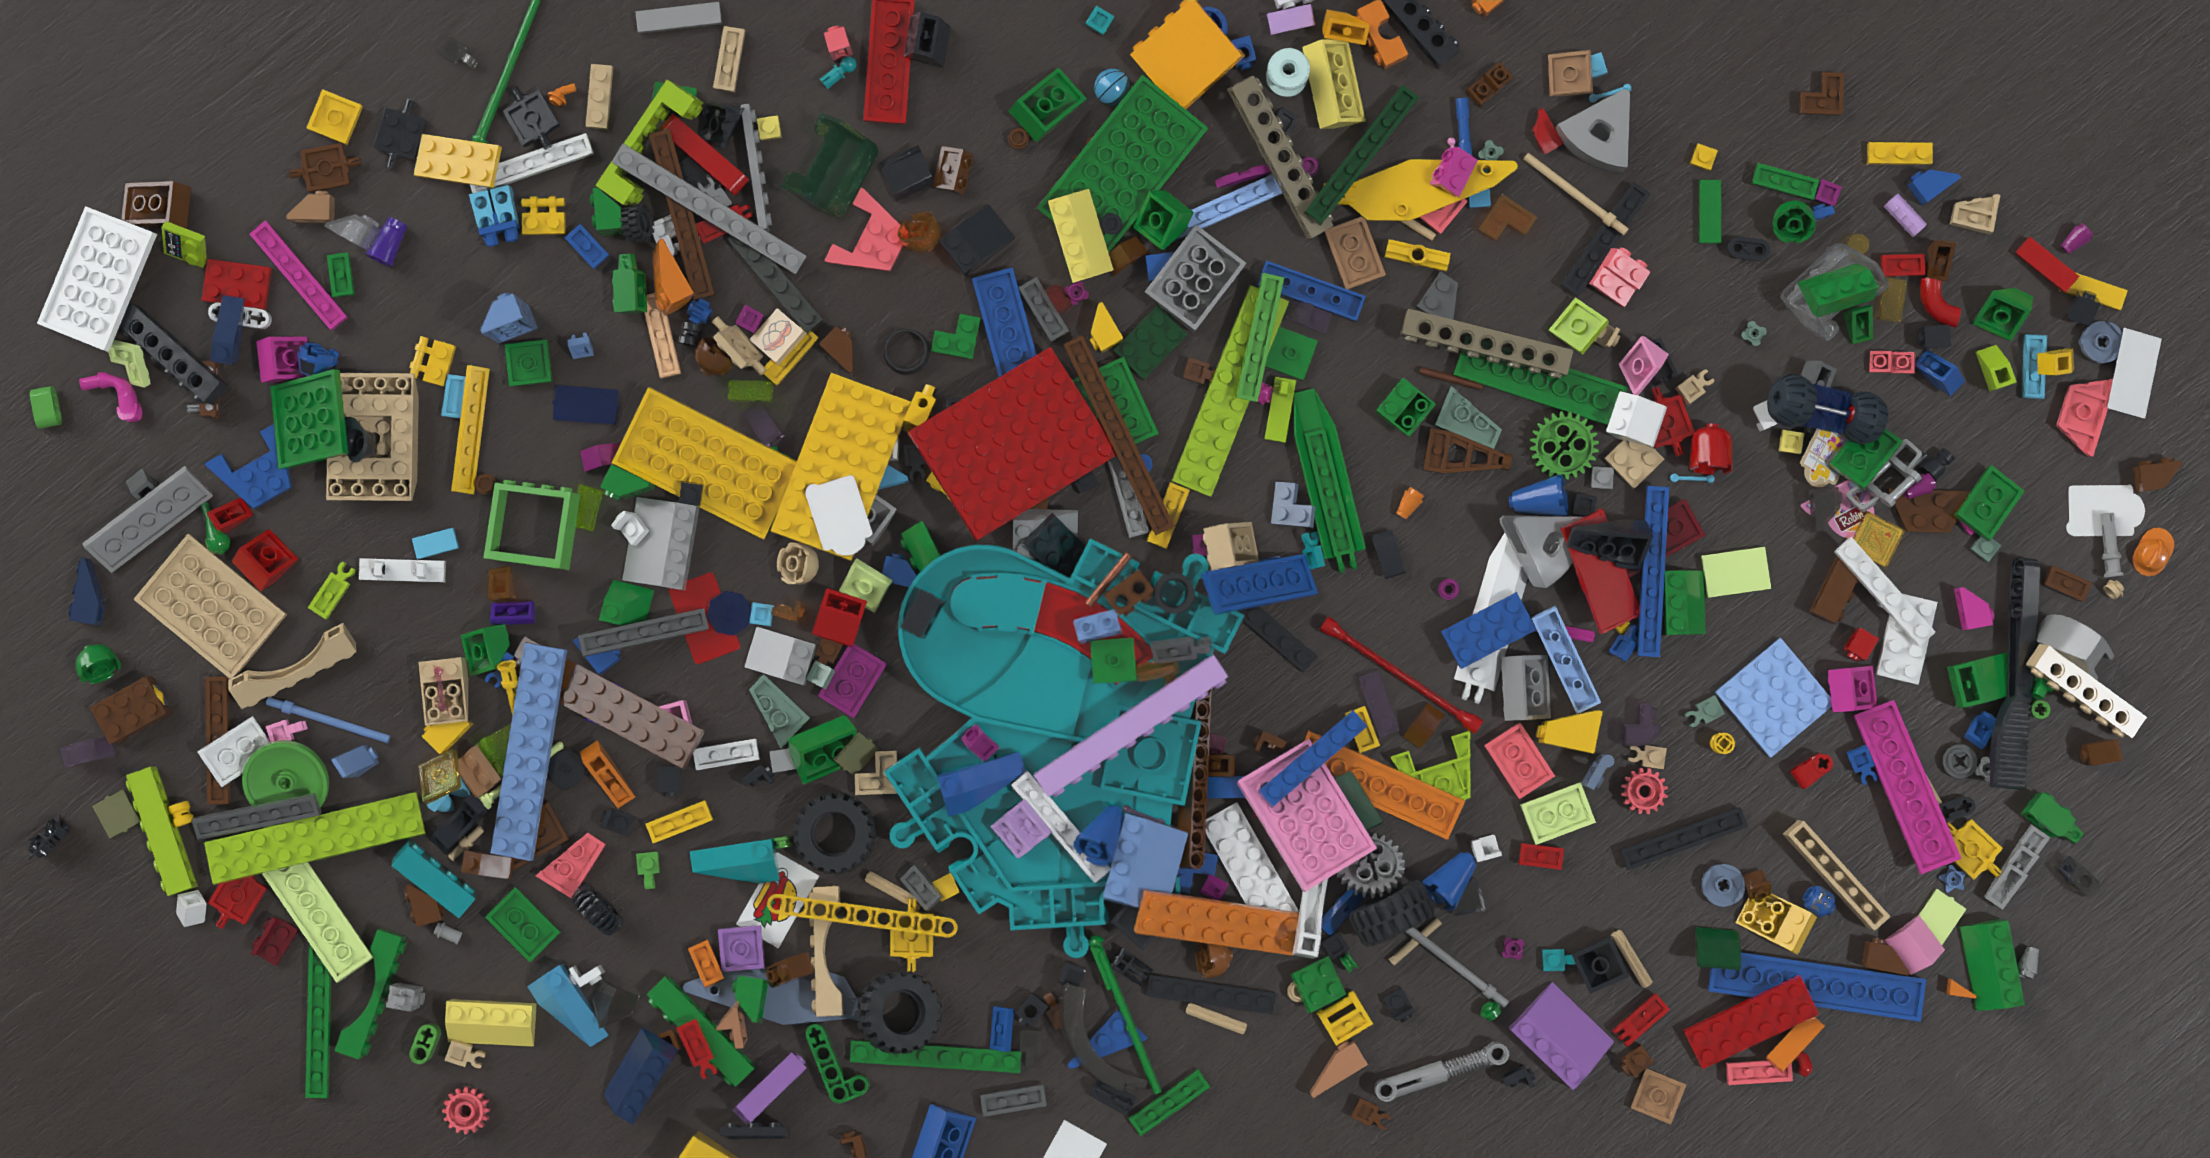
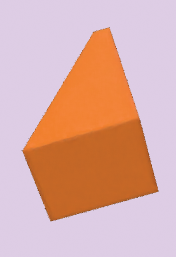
M1948 978L1946 994L1976 999V995Z

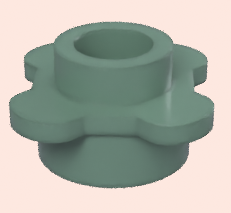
M1488 140L1485 142L1484 149L1479 151L1478 156L1480 159L1497 161V158L1504 151L1502 147H1497L1493 144V141Z
M1750 321L1747 324V329L1742 332L1741 337L1743 340L1752 343L1753 346H1758L1761 343L1762 336L1766 335L1767 330L1756 325V322Z

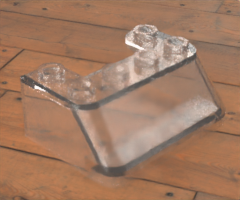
M1838 243L1830 247L1781 293V299L1785 306L1807 330L1826 342L1830 341L1839 331L1838 324L1832 318L1840 311L1819 318L1813 315L1798 286L1799 281L1858 263L1870 269L1879 286L1876 296L1882 294L1890 286L1877 262L1844 243Z

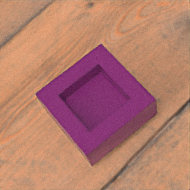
M1822 179L1816 191L1814 201L1835 207L1842 186Z
M745 305L735 324L755 334L765 315Z
M1209 874L1200 893L1220 901L1227 889L1228 883Z

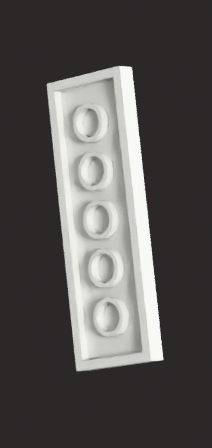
M1236 802L1206 819V835L1245 904L1299 912L1238 803Z

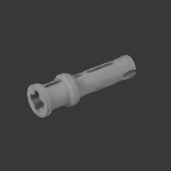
M2114 513L2100 514L2104 542L2102 560L2105 562L2106 571L2104 577L2124 576L2120 567V558L2122 556L2118 552Z

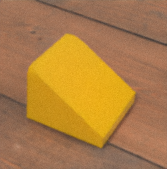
M951 873L932 882L944 896L940 900L941 902L961 892Z

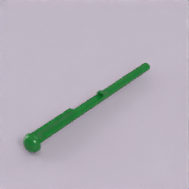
M532 0L513 48L507 57L508 60L496 90L490 98L476 135L472 136L473 142L488 143L485 137L541 0Z
M1095 935L1090 938L1089 947L1107 990H1112L1119 1010L1126 1020L1127 1025H1125V1028L1130 1034L1154 1095L1162 1092L1101 943L1105 940L1102 936Z

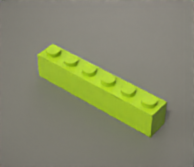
M157 766L148 767L126 775V786L134 797V809L137 813L139 812L141 817V829L144 833L146 832L148 837L147 847L154 855V867L162 878V890L168 896L198 887L178 827L174 828L172 822L174 818L168 810L170 804Z

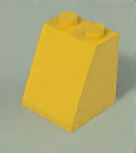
M1592 710L1543 721L1541 725H1538L1536 731V738H1539L1538 743L1594 753L1603 711Z
M700 1131L692 1137L679 1158H738Z

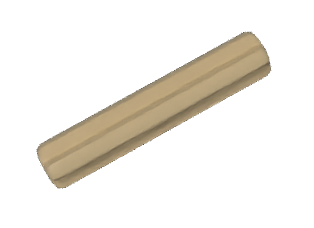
M871 871L868 872L865 882L907 905V899L912 898L913 907V898L915 897L911 893ZM916 900V910H919L921 904Z
M1619 929L1613 932L1611 936L1640 985L1643 988L1650 986L1653 982L1622 930Z
M1193 1003L1187 1005L1186 1013L1240 1034H1244L1247 1024Z

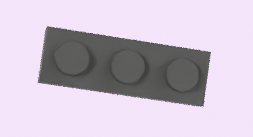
M1037 277L1019 287L1021 294L1051 343L1069 332Z
M1044 1084L980 1095L984 1117L1047 1106Z

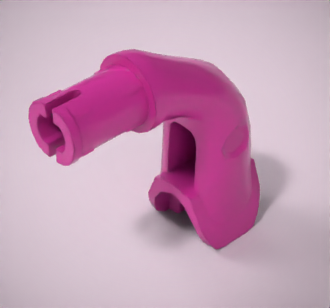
M98 372L97 375L79 379L80 387L83 391L98 387L102 389L115 387L119 407H117L119 418L127 422L141 420V404L138 403L135 390L126 379L105 372Z

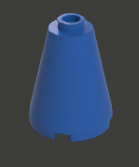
M1556 475L1513 491L1512 496H1509L1510 509H1514L1515 513L1568 516L1567 492L1562 487L1565 485L1563 475Z
M1107 806L1075 838L1073 842L1074 848L1079 855L1083 853L1087 856L1086 861L1098 866H1107L1109 862H1112L1125 818L1122 809L1118 806Z
M1460 852L1425 878L1422 883L1430 899L1437 905L1439 902L1445 905L1443 909L1450 912L1454 911L1477 867L1475 857L1468 852Z

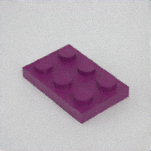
M853 644V647L848 646L834 668L835 673L827 689L822 688L818 697L855 718L886 668L887 663L856 644Z

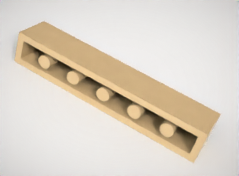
M1797 820L1783 833L1786 839L1868 929L1875 931L1890 917L1803 820Z

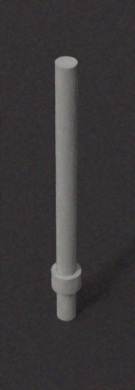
M1411 928L1406 931L1407 934L1483 991L1482 994L1488 999L1492 998L1502 1007L1508 1004L1509 1001L1499 994L1494 986L1490 983L1486 984L1418 930Z

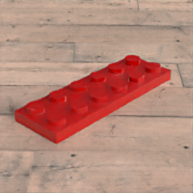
M872 0L864 122L906 125L911 59L904 57L910 18L914 15L915 0Z
M1798 975L1683 1031L1701 1068L1705 1069L1819 1015L1801 976Z

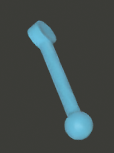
M1625 84L1621 88L1602 94H1591L1589 101L1594 103L1597 99L1616 94L1623 89L1631 91L1632 87L1630 84Z
M1672 474L1670 480L1672 482L1691 480L1713 483L1715 477L1713 475L1699 477Z

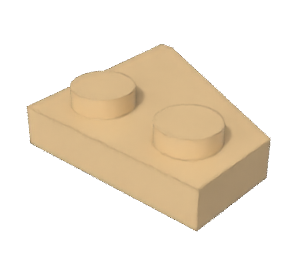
M1995 194L1992 197L1976 198L1969 202L1955 203L1953 205L1950 225L1991 235L1994 231L2000 195Z

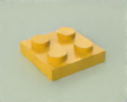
M322 89L306 128L347 145L363 106Z

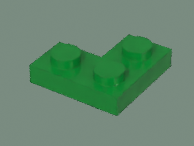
M960 314L956 334L935 330L931 352L973 360L981 318Z

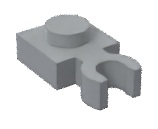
M709 175L706 176L709 181L707 186H702L700 182H697L702 192H706L707 195L727 207L732 204L720 185L714 188V181Z

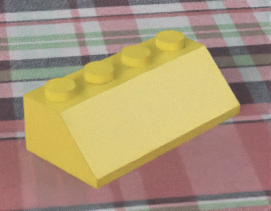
M1319 40L1304 46L1303 52L1310 65L1308 78L1320 129H1334L1366 122L1349 42Z
M1089 189L1049 200V207L1072 282L1112 271L1113 266Z
M446 1001L445 1016L448 1042L455 1039L474 1044L533 1047L537 1003Z

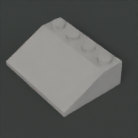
M1195 225L1146 289L1145 293L1194 333L1246 265V262L1199 226Z
M637 497L634 513L639 516L649 529V532L637 546L631 545L629 542L622 580L685 591L700 508L694 505Z

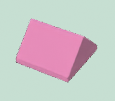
M1645 336L1639 338L1619 363L1633 395L1637 396L1660 370L1669 355Z
M1919 915L1885 939L1886 944L1892 946L1909 970L1910 975L1932 965L1945 951Z

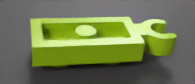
M345 562L339 564L337 575L333 572L330 573L308 606L310 610L324 619L329 618L350 586L346 579L355 574L356 569L351 568L348 573L344 572V567L347 564Z

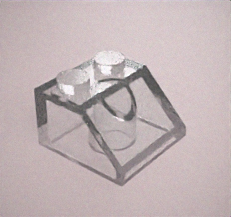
M355 214L326 222L325 227L366 251L371 247L381 230L378 228L379 223L364 214L362 217Z

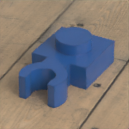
M1867 745L1846 752L1854 772L1858 773L1861 771L1860 779L1864 785H1867L1865 780L1867 775H1872L1875 781L1878 780L1875 771L1870 769L1875 764Z

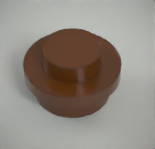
M1014 128L1008 135V142L1013 148L1022 149L1028 144L1029 135L1022 128Z
M484 473L477 477L475 487L479 493L488 495L494 492V485L497 482L492 475Z

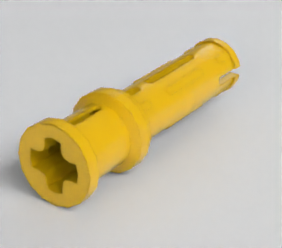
M507 660L499 663L497 669L501 672V685L506 689L513 715L514 697L516 698L519 677H517L515 670L516 661Z

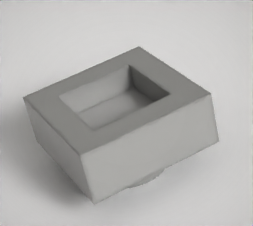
M1591 467L1590 488L1613 489L1614 468Z

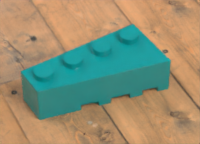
M410 838L393 857L392 867L456 917L460 918L476 899L473 887L467 883L463 884L458 880V876L454 872L445 869L436 858L431 857Z

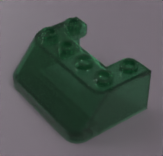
M821 112L814 125L815 133L824 139L805 176L795 171L790 172L785 177L781 187L809 205L839 219L844 217L878 156V147L874 142L843 120Z

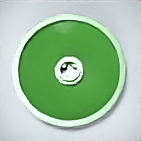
M280 740L263 745L253 753L243 770V790L252 806L316 793L321 808L329 792V776L323 761L310 748L297 742Z

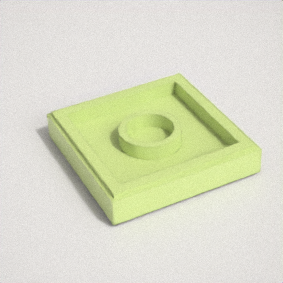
M856 558L839 591L866 600L865 608L875 613L893 580Z

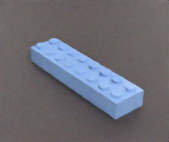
M1554 606L1532 616L1531 619L1575 712L1578 714L1600 704L1601 701L1557 608Z

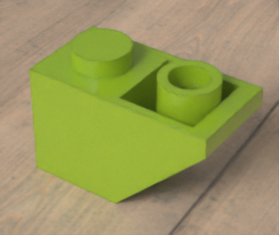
M1997 345L1976 352L1989 391L2017 382L2010 362Z

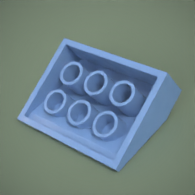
M1126 814L1103 899L1139 909L1144 890L1172 894L1188 833Z

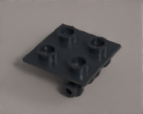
M60 815L55 819L51 818L45 824V830L40 835H34L29 841V860L34 855L38 858L45 857L52 850V847L56 846L51 839L59 843L60 839L69 833L70 825L66 822L60 823Z

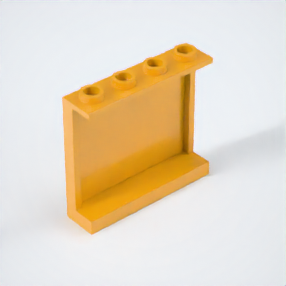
M1184 0L1179 5L1180 9L1175 14L1174 12L1168 14L1164 18L1165 23L1161 27L1156 26L1148 33L1150 37L1144 42L1142 40L1139 41L1132 48L1134 51L1130 54L1154 84L1185 109L1190 107L1245 57V54L1235 47L1197 2L1198 0Z

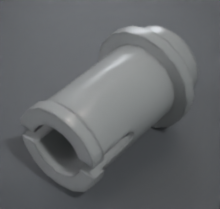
M439 922L433 933L437 935L436 938L442 937L458 944L463 932L445 925V922L443 924Z

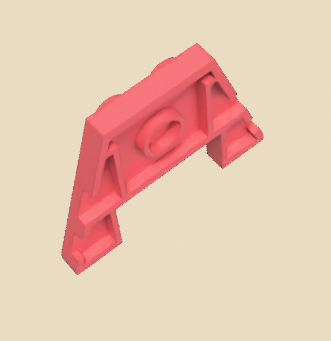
M860 188L853 206L871 214V217L853 253L832 244L824 261L830 264L834 263L890 272L909 233L868 192Z

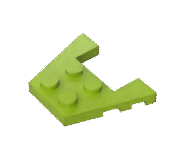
M1470 731L1451 736L1457 755L1456 759L1419 771H1415L1409 751L1390 756L1399 771L1464 800L1470 798Z

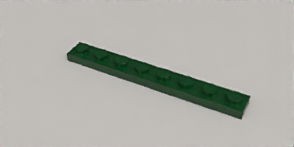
M1404 85L1399 88L1306 209L1305 215L1319 226L1323 224L1419 97Z

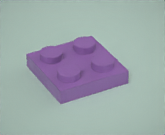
M761 925L718 929L722 972L765 968Z

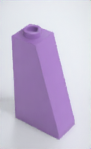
M789 1054L732 1111L746 1125L751 1123L806 1069L804 1059L799 1054Z

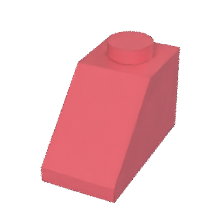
M833 26L827 29L828 32H825L824 36L832 60L835 61L853 55L845 28Z

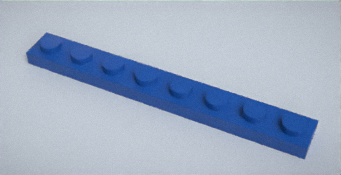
M1647 486L1645 521L1649 525L1653 539L1642 564L1637 656L1660 657L1669 487Z

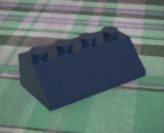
M644 1027L641 1028L604 1092L614 1114L631 1125L642 1114L679 1050Z

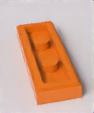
M1816 1017L1796 1025L1770 1052L1766 1059L1782 1073L1825 1025Z

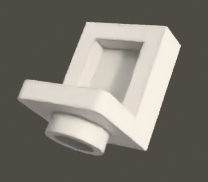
M575 965L569 969L571 972L569 977L575 985L578 984L579 987H582L588 982L590 985H593L601 980L600 975L605 971L599 965L582 976Z

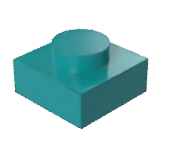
M1096 6L1085 25L1104 36L1114 16Z

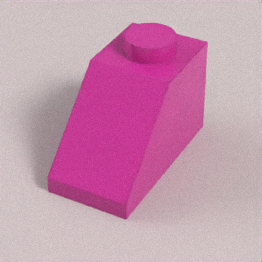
M1964 587L1954 589L1962 630L1993 625L1994 612L1992 608H1989L1988 603Z

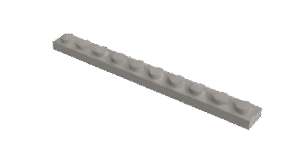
M622 144L612 161L614 164L796 274L807 255L626 144Z

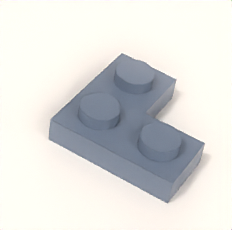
M1276 482L1271 524L1313 528L1315 506L1296 504L1298 484Z

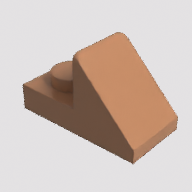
M738 1001L734 1003L716 1027V1030L730 1029V1039L734 1041L735 1049L744 1048L748 1040L743 1008Z

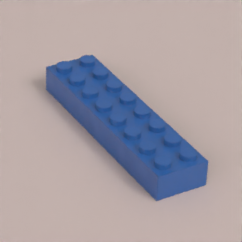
M1269 261L1265 262L1262 273L1284 277L1280 296L1357 322L1366 296ZM1261 273V276H1260V279H1259V282H1258V285H1257L1258 288L1260 287V282H1261L1262 273Z

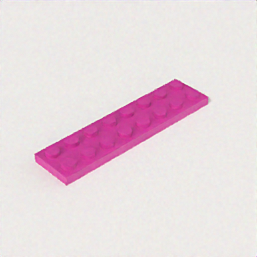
M1889 701L1854 715V720L1873 758L1874 767L1919 873L1924 874L1962 859L1895 701Z

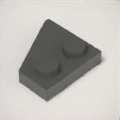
M1440 271L1417 305V308L1424 313L1453 320L1458 283Z

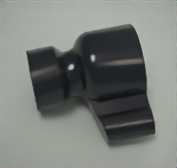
M1942 448L1937 453L1936 458L1922 452V458L1916 467L1924 475L1930 474L1936 482L1945 473V466L1950 465L1955 458L1945 448Z

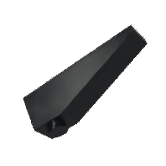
M1623 519L1573 527L1567 541V546L1584 554L1597 556L1599 560L1604 562L1606 560L1612 562L1619 568L1641 570L1653 539V534L1647 521Z

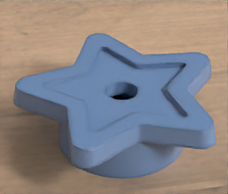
M1950 865L1947 873L1940 875L1939 879L1945 882L1946 892H1950L1954 888L1964 890L1963 878L1966 873L1964 871H1956L1953 865Z

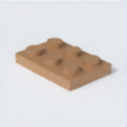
M1363 216L1324 231L1345 289L1349 290L1386 276Z

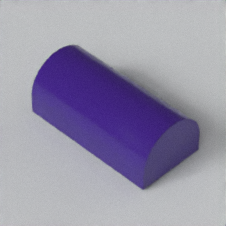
M534 601L491 603V625L535 624L536 609Z

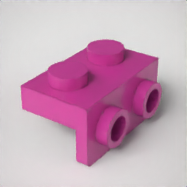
M1460 147L1448 148L1443 153L1442 161L1433 172V179L1430 184L1433 187L1440 186L1454 197H1460L1478 160Z

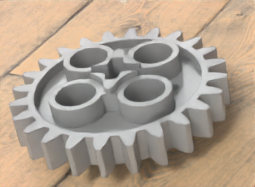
M1374 833L1373 837H1370L1377 847L1374 851L1379 852V855L1371 852L1337 872V878L1343 877L1341 884L1348 883V891L1354 888L1355 895L1361 891L1364 898L1367 893H1370L1371 897L1374 898L1375 893L1378 892L1382 897L1384 890L1387 893H1391V887L1397 888L1398 882H1401L1405 869L1403 868L1405 860H1402L1403 853L1398 852V845L1392 847L1393 840L1385 842V835L1378 839L1377 833ZM1381 869H1384V870H1386V871H1388V872H1387V873H1383V872H1381L1380 870H1381ZM1361 875H1365V876H1367L1368 878L1364 879V878H1361L1360 876H1361Z

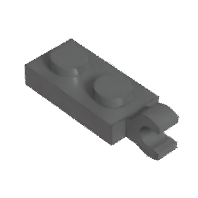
M1194 637L1151 641V650L1155 664L1197 659L1198 653H1210V646H1212L1210 637H1203L1196 642Z

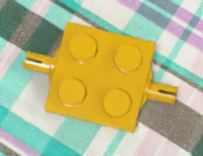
M1969 819L1959 829H1956L1949 821L1946 822L1962 858L1954 861V863L1971 879L1975 880L1982 871L1987 869L1995 877L2002 873V870L1993 862L2003 848L1972 819Z
M912 898L907 899L908 911L906 912L934 916V913L916 911V898H913V907ZM901 916L899 925L902 928H908L911 925V919L908 916ZM923 919L920 923L921 929L929 931L932 928L931 920ZM890 930V956L906 958L907 971L911 972L912 963V972L916 971L917 958L933 957V936Z

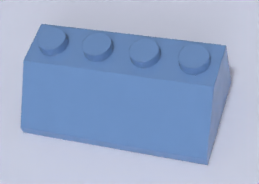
M504 293L497 297L498 300L493 301L482 325L481 332L500 344L538 329L530 306L516 295Z

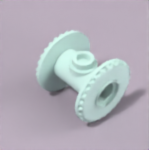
M1293 48L1277 51L1271 57L1266 72L1269 88L1275 94L1283 97H1291L1300 93L1304 89L1310 73L1308 59L1302 52ZM1288 70V71H1290L1292 74H1291V75H1287V74H1285L1283 71Z

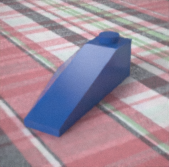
M1020 751L937 775L948 816L970 811L1024 774L1025 768Z

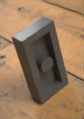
M913 865L900 878L925 911H930L944 897L918 865Z

